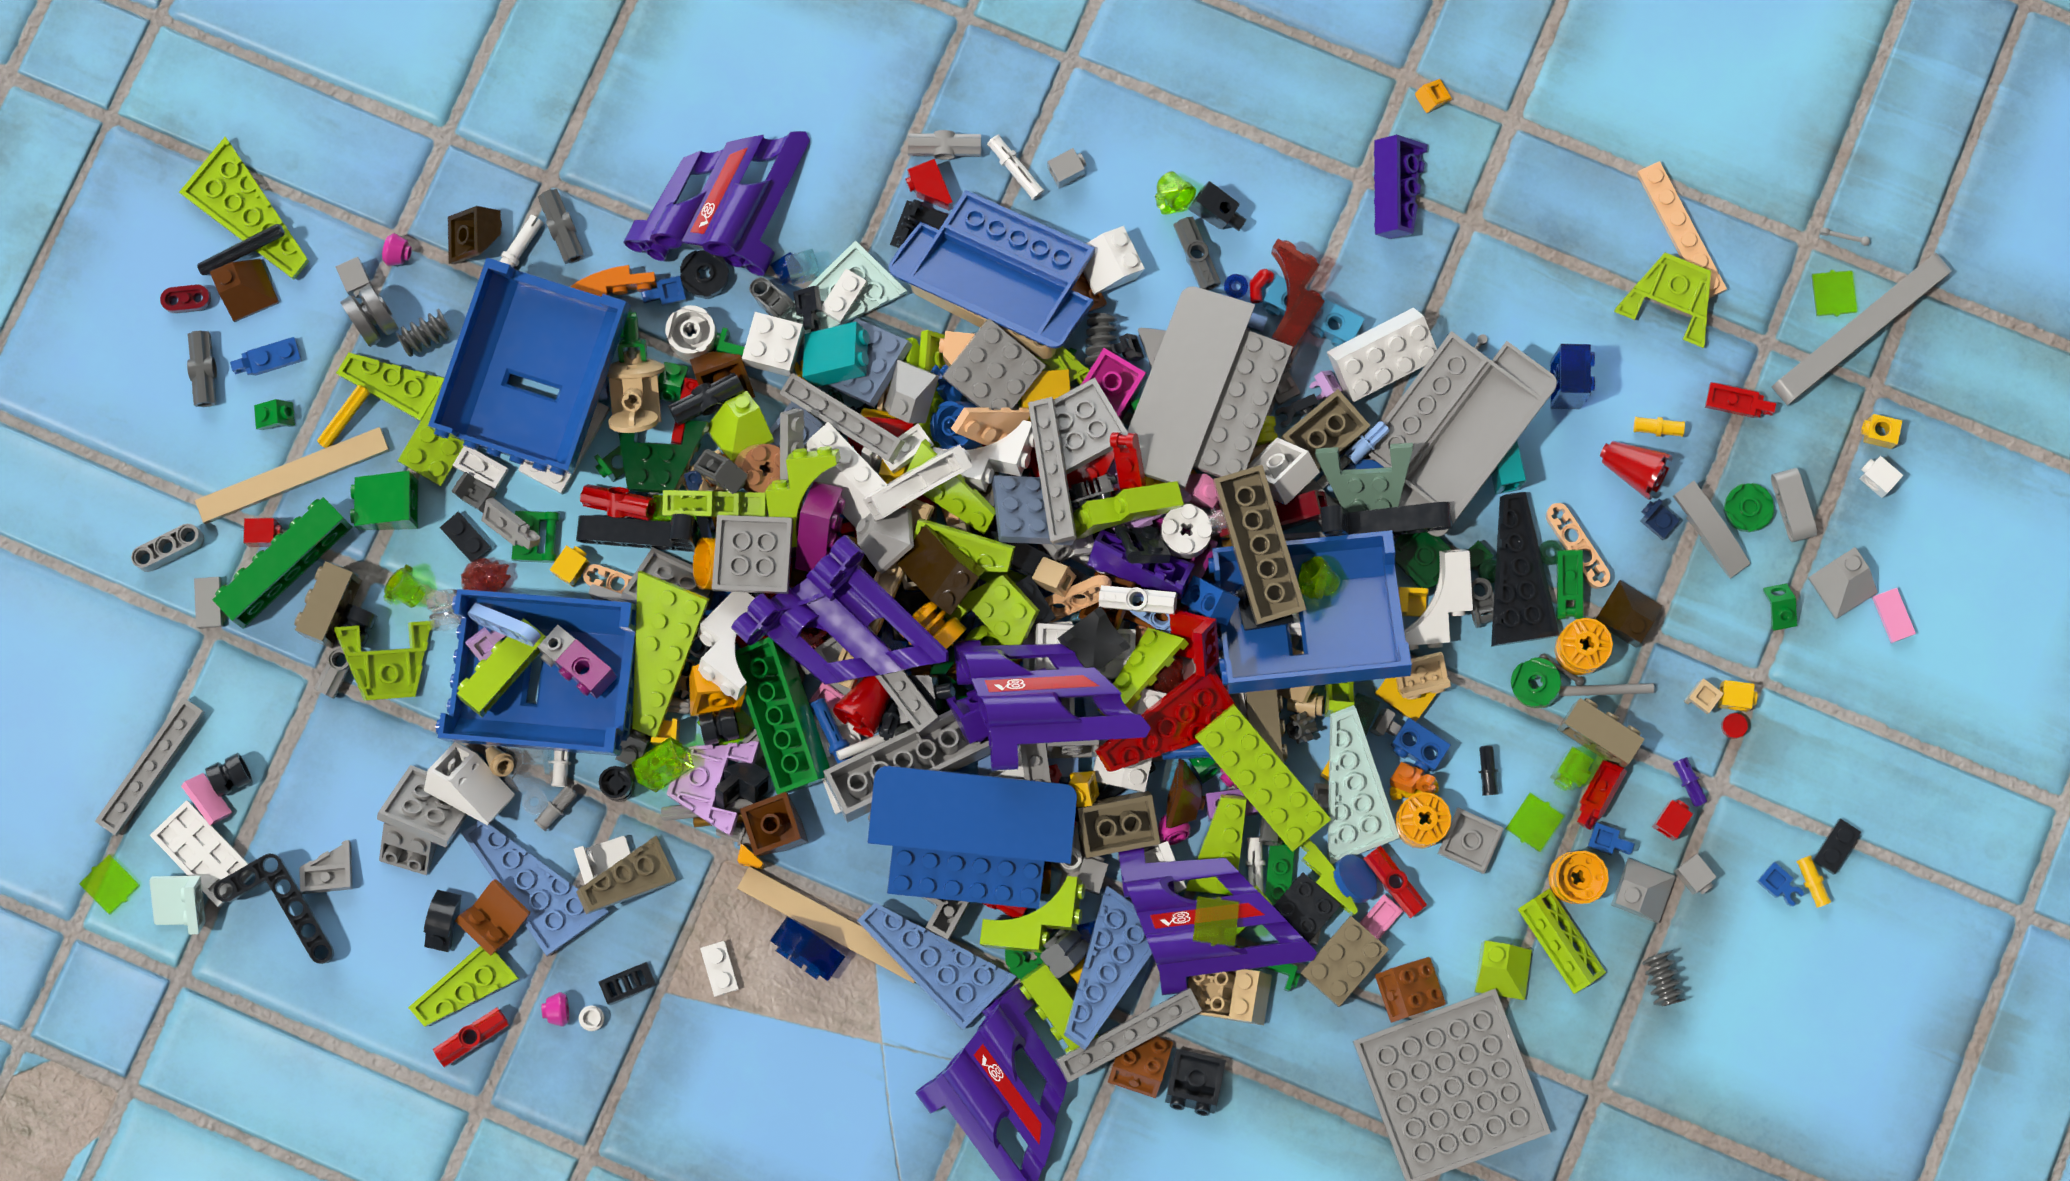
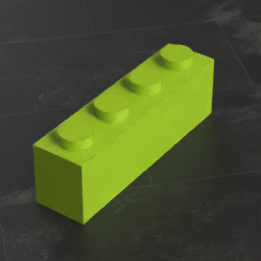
M524 618L521 620L522 622L527 623V624H529L530 626H532L534 629H536L533 625H531V624H530L528 621H526ZM537 630L541 637L534 646H529L510 637H506L503 642L501 640L498 641L492 648V654L488 659H483L477 664L474 669L476 672L470 679L466 678L458 686L459 691L457 692L459 699L483 718L541 652L538 649V645L546 636Z
M1043 962L1019 980L1023 985L1019 989L1028 1001L1033 998L1038 1005L1035 1011L1043 1021L1049 1020L1053 1026L1049 1030L1058 1042L1063 1039L1068 1046L1065 1052L1068 1053L1079 1047L1064 1036L1073 1000L1049 970V967Z

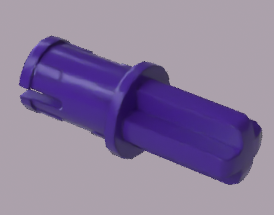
M1688 757L1674 762L1673 765L1683 783L1681 786L1686 788L1695 807L1704 805L1707 799L1698 782L1700 778L1699 776L1696 777Z

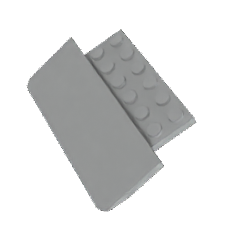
M1194 286L1184 289L1180 294L1127 431L1128 433H1136L1138 435L1145 476L1166 483L1178 481L1179 487L1185 488L1193 468L1217 477L1247 469L1293 348L1290 345L1246 330L1255 304Z
M1451 331L1383 421L1389 428V432L1374 446L1375 449H1371L1367 454L1383 467H1392L1390 444L1413 443V451L1398 507L1433 502H1450L1453 525L1555 391L1557 379L1551 372L1508 341L1505 342L1495 357L1490 360ZM1449 529L1428 533L1435 537L1445 535Z

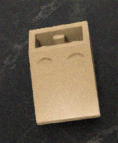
M1244 969L1189 976L1187 988H1191L1202 1010L1197 1015L1264 1026L1272 975Z

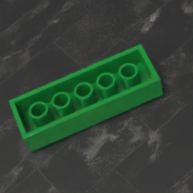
M324 497L313 501L308 506V511L302 517H296L289 524L290 528L284 534L276 535L271 541V546L265 551H259L252 558L253 562L247 568L243 567L235 573L234 580L231 583L221 586L216 591V596L212 599L213 602L235 624L244 629L353 528Z
M770 637L760 640L751 646L748 645L736 650L735 657L738 668L747 682L745 698L777 795L783 792L792 793L825 780L823 771L829 769L830 766L794 658Z

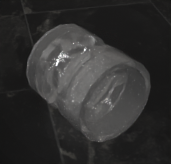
M440 590L425 596L427 609L432 611V614L429 616L432 631L450 630L457 628L459 624L461 625L462 618L455 615L452 608L453 597L456 596L457 590Z

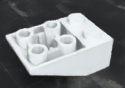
M454 742L427 771L424 786L425 792L487 826L515 797L510 788L491 772L490 767L477 753L457 742Z

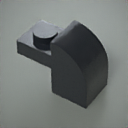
M736 763L724 769V781L719 782L715 788L716 806L724 810L739 796L753 804L759 802L771 791L770 772L750 763Z
M442 890L436 891L425 920L423 931L426 933L424 947L449 953L452 946L455 920L460 914L462 895Z

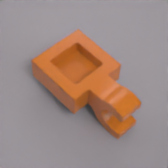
M1401 762L1390 778V786L1411 794L1416 789L1426 793H1433L1436 789V786L1433 785L1436 778L1429 774L1424 775V770Z

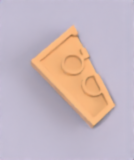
M964 408L951 429L961 436L988 446L1009 435L1023 420L1027 421L1030 412L1028 408H1019V410H1011L1010 408H1001V410Z

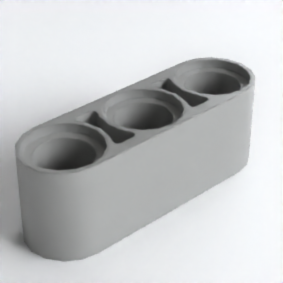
M1793 468L1771 474L1772 487L1789 540L1795 542L1816 536L1815 520L1798 469Z
M183 524L135 548L132 552L131 560L135 566L144 572L154 571L201 547L204 542V535L194 525ZM195 531V538L191 542H186L185 537L187 533ZM171 542L173 544L172 550L169 553H163L164 545ZM144 554H150L149 562L141 564V557Z

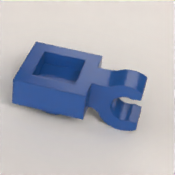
M680 275L656 281V289L641 292L643 303L660 299L662 306L686 300Z
M935 365L931 373L939 376V386L936 389L938 394L945 402L960 401L963 394L942 378V375L949 366L944 365L940 370L938 365Z
M1596 822L1587 847L1608 855H1612L1614 849L1630 855L1634 843L1619 839V830Z

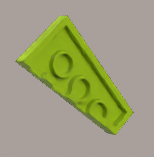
M353 353L347 354L336 372L338 376L350 383L366 387L370 394L418 421H421L444 381L442 377L405 369L398 365L383 363L379 360Z
M926 439L921 442L906 472L938 455L930 447L931 444ZM961 474L923 494L982 534L988 532L996 517L995 508L976 489L972 490L965 483V478Z
M922 518L917 521L913 540L926 524L983 567L985 571L1008 572L1010 570L1015 546Z
M1147 628L1113 683L1122 693V701L1129 710L1141 698V691L1149 685L1152 686L1157 680L1155 676L1164 666L1169 667L1175 660L1173 656L1179 649L1184 650L1189 643L1184 638ZM1099 708L1097 709L1101 715L1106 716Z
M1221 794L1196 860L1226 858L1239 871L1246 797ZM1216 877L1188 880L1186 885V891L1233 895Z

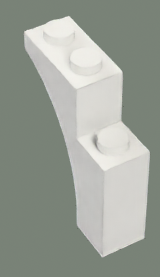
M1023 420L1014 431L993 444L966 450L970 455L972 467L960 474L965 478V483L971 489L986 492L988 484H991L993 481L994 471L1022 476L1024 468L1029 466L1031 450L1035 447L1031 422ZM933 447L937 454L947 450Z
M960 445L947 449L864 498L863 501L875 521L883 519L927 491L971 468L970 455Z
M1468 550L1439 551L1440 572L1435 594L1419 619L1404 629L1405 640L1409 643V650L1418 649V645L1428 644V648L1443 647V643L1450 642L1448 612H1450V616H1464L1465 611L1473 610L1470 552Z
M731 592L700 624L698 632L700 640L706 646L712 647L701 658L698 671L703 678L715 683L725 695L731 696L735 700H738L743 695L747 682L737 665L735 657V638L737 634L731 629V626L740 615L748 611L749 604L755 599L747 592Z

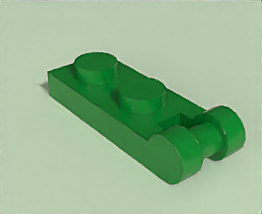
M1556 550L1557 620L1565 619L1566 617L1581 619L1583 618V550ZM1566 600H1574V607H1566Z

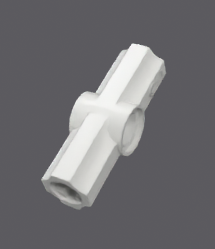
M1101 585L1099 607L1175 615L1177 593L1145 590L1138 587L1124 588ZM1136 594H1143L1144 601L1140 606H1133L1132 599Z

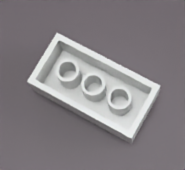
M1411 308L1327 351V354L1343 393L1355 402L1422 368L1428 363L1437 351L1424 316L1415 308Z

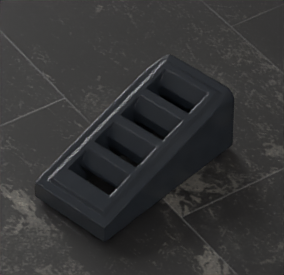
M647 962L598 981L608 1005H613L656 986ZM641 970L647 982L642 985L637 973ZM631 974L637 985V987L634 989L632 988L628 976ZM620 979H623L627 991L624 993L618 981ZM608 984H614L618 995L613 997Z

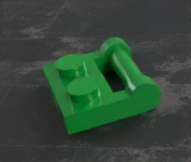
M515 511V515L530 526L529 530L535 531L539 536L541 521H547L545 553H538L539 546L527 549L524 546L512 545V561L554 563L557 555L554 554L556 525L559 521L560 513Z

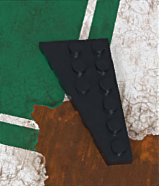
M1526 492L1505 494L1500 497L1491 647L1553 638L1560 635Z

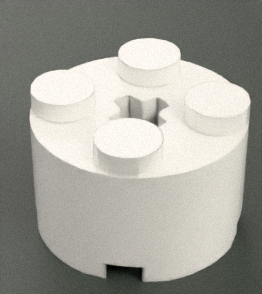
M693 305L684 306L670 315L665 331L672 350L678 356L690 360L713 351L717 329L713 319L703 308ZM692 329H695L696 334L689 337L687 333H691Z
M1185 504L1180 508L1170 510L1165 516L1161 528L1162 538L1170 554L1177 558L1191 559L1201 555L1208 547L1212 533V525L1207 514L1192 504ZM1182 528L1191 529V536L1188 534L1182 535Z

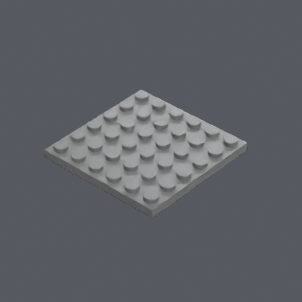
M1496 989L1353 1041L1405 1181H1423L1551 1133Z

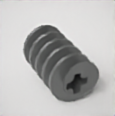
M439 308L436 309V318L431 313H428V322L420 317L419 326L410 322V331L402 326V335L396 332L408 356H413V348L419 353L422 352V344L430 348L431 339L436 344H439V335L446 340L449 339L448 331L451 332Z
M1091 313L1087 315L1090 317L1087 320V326L1090 328L1086 330V335L1089 336L1086 339V345L1089 347L1085 350V354L1088 355L1085 358L1087 365L1093 366L1103 348L1112 351L1110 341L1117 340L1116 336L1110 334V332L1116 331L1117 327L1110 325V323L1117 321L1118 318L1110 314Z
M1673 951L1648 957V959L1642 962L1644 966H1651L1645 972V975L1654 977L1648 981V985L1656 986L1650 994L1659 996L1653 1002L1654 1005L1663 1007L1686 1001V999L1677 997L1684 992L1683 989L1675 988L1681 980L1672 978V976L1678 973V970L1669 968L1675 963V960L1667 959V956L1673 953Z

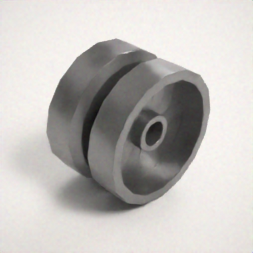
M369 283L359 289V296L365 305L361 307L357 299L351 295L340 301L365 342L371 347L380 341V334L375 328L377 324L386 335L397 331L399 327L392 318V312L382 297L377 295Z

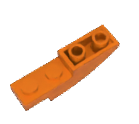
M625 265L599 271L577 281L570 287L602 297V294L609 296V292H613L614 295H623L628 293L627 291L629 290L643 292L657 288V277L654 272L632 274L630 266Z

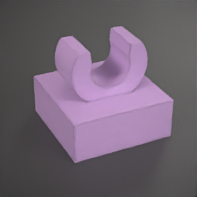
M1331 370L1321 371L1315 375L1316 381L1312 382L1309 386L1311 389L1318 386L1322 389L1321 394L1316 397L1317 400L1329 397L1337 389L1341 392L1343 391Z

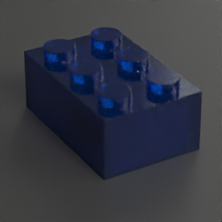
M1560 344L1550 360V372L1557 379V387L1550 396V409H1580L1587 402V398L1591 396V391L1595 390V376H1591V367L1595 365V352H1591V344Z

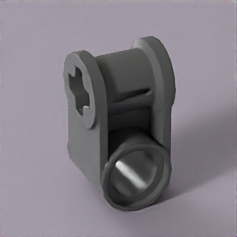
M764 277L756 278L750 284V293L759 306L770 316L780 318L786 310L795 306L787 294L779 290Z
M1477 578L1471 583L1473 604L1471 616L1476 628H1479L1481 624L1493 622L1494 593L1490 582L1484 578ZM1474 585H1482L1485 588V595L1482 597L1477 596L1473 591Z

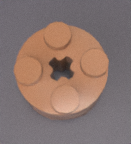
M754 444L738 454L735 464L748 474L742 487L744 490L765 493L769 484H772L775 480H780L779 447L772 444ZM760 465H763L765 468L764 473L759 469Z

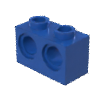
M1193 575L1181 599V603L1189 606L1187 611L1200 616L1203 614L1205 617L1216 619V624L1220 622L1228 625L1240 598L1209 581Z
M1408 718L1390 746L1394 747L1393 752L1404 759L1409 757L1415 761L1414 766L1427 773L1428 770L1433 772L1451 744L1411 718ZM1403 735H1412L1415 739V745L1406 746L1402 741ZM1425 748H1432L1436 752L1434 760H1428L1424 757L1423 751Z

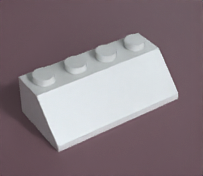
M827 422L807 441L804 448L807 449V452L817 451V448L824 446L839 449L841 459L837 465L821 473L814 481L843 488L842 499H845V507L842 514L856 528L858 522L871 513L863 499L887 484L838 431Z
M1144 688L1140 693L1141 698L1130 711L1141 715L1163 698L1166 693ZM1100 740L1099 747L1108 740ZM1096 755L1093 771H1095L1096 779L1099 783L1145 792L1152 758L1109 772L1098 755Z

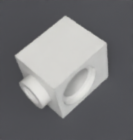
M1880 456L1875 461L1870 459L1861 470L1864 474L1859 479L1883 498L1903 475Z

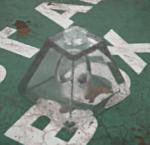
M502 746V751L511 755L514 760L513 771L509 775L502 777V781L512 792L552 791V750Z

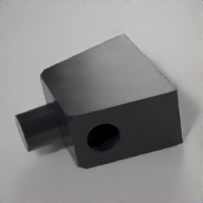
M1210 181L1200 189L1188 210L1218 229H1222L1228 224L1239 231L1247 220L1236 212L1240 204Z
M908 675L936 713L945 710L944 699L955 696L953 683L941 684L939 675ZM898 707L899 716L901 718L900 722L911 723L905 716V714L902 712V710Z

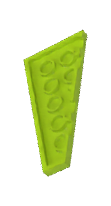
M225 136L179 193L241 241L275 224H280L285 235L255 251L291 279L295 280L309 263V260Z
M638 571L632 728L649 736L657 737L709 599L643 571Z

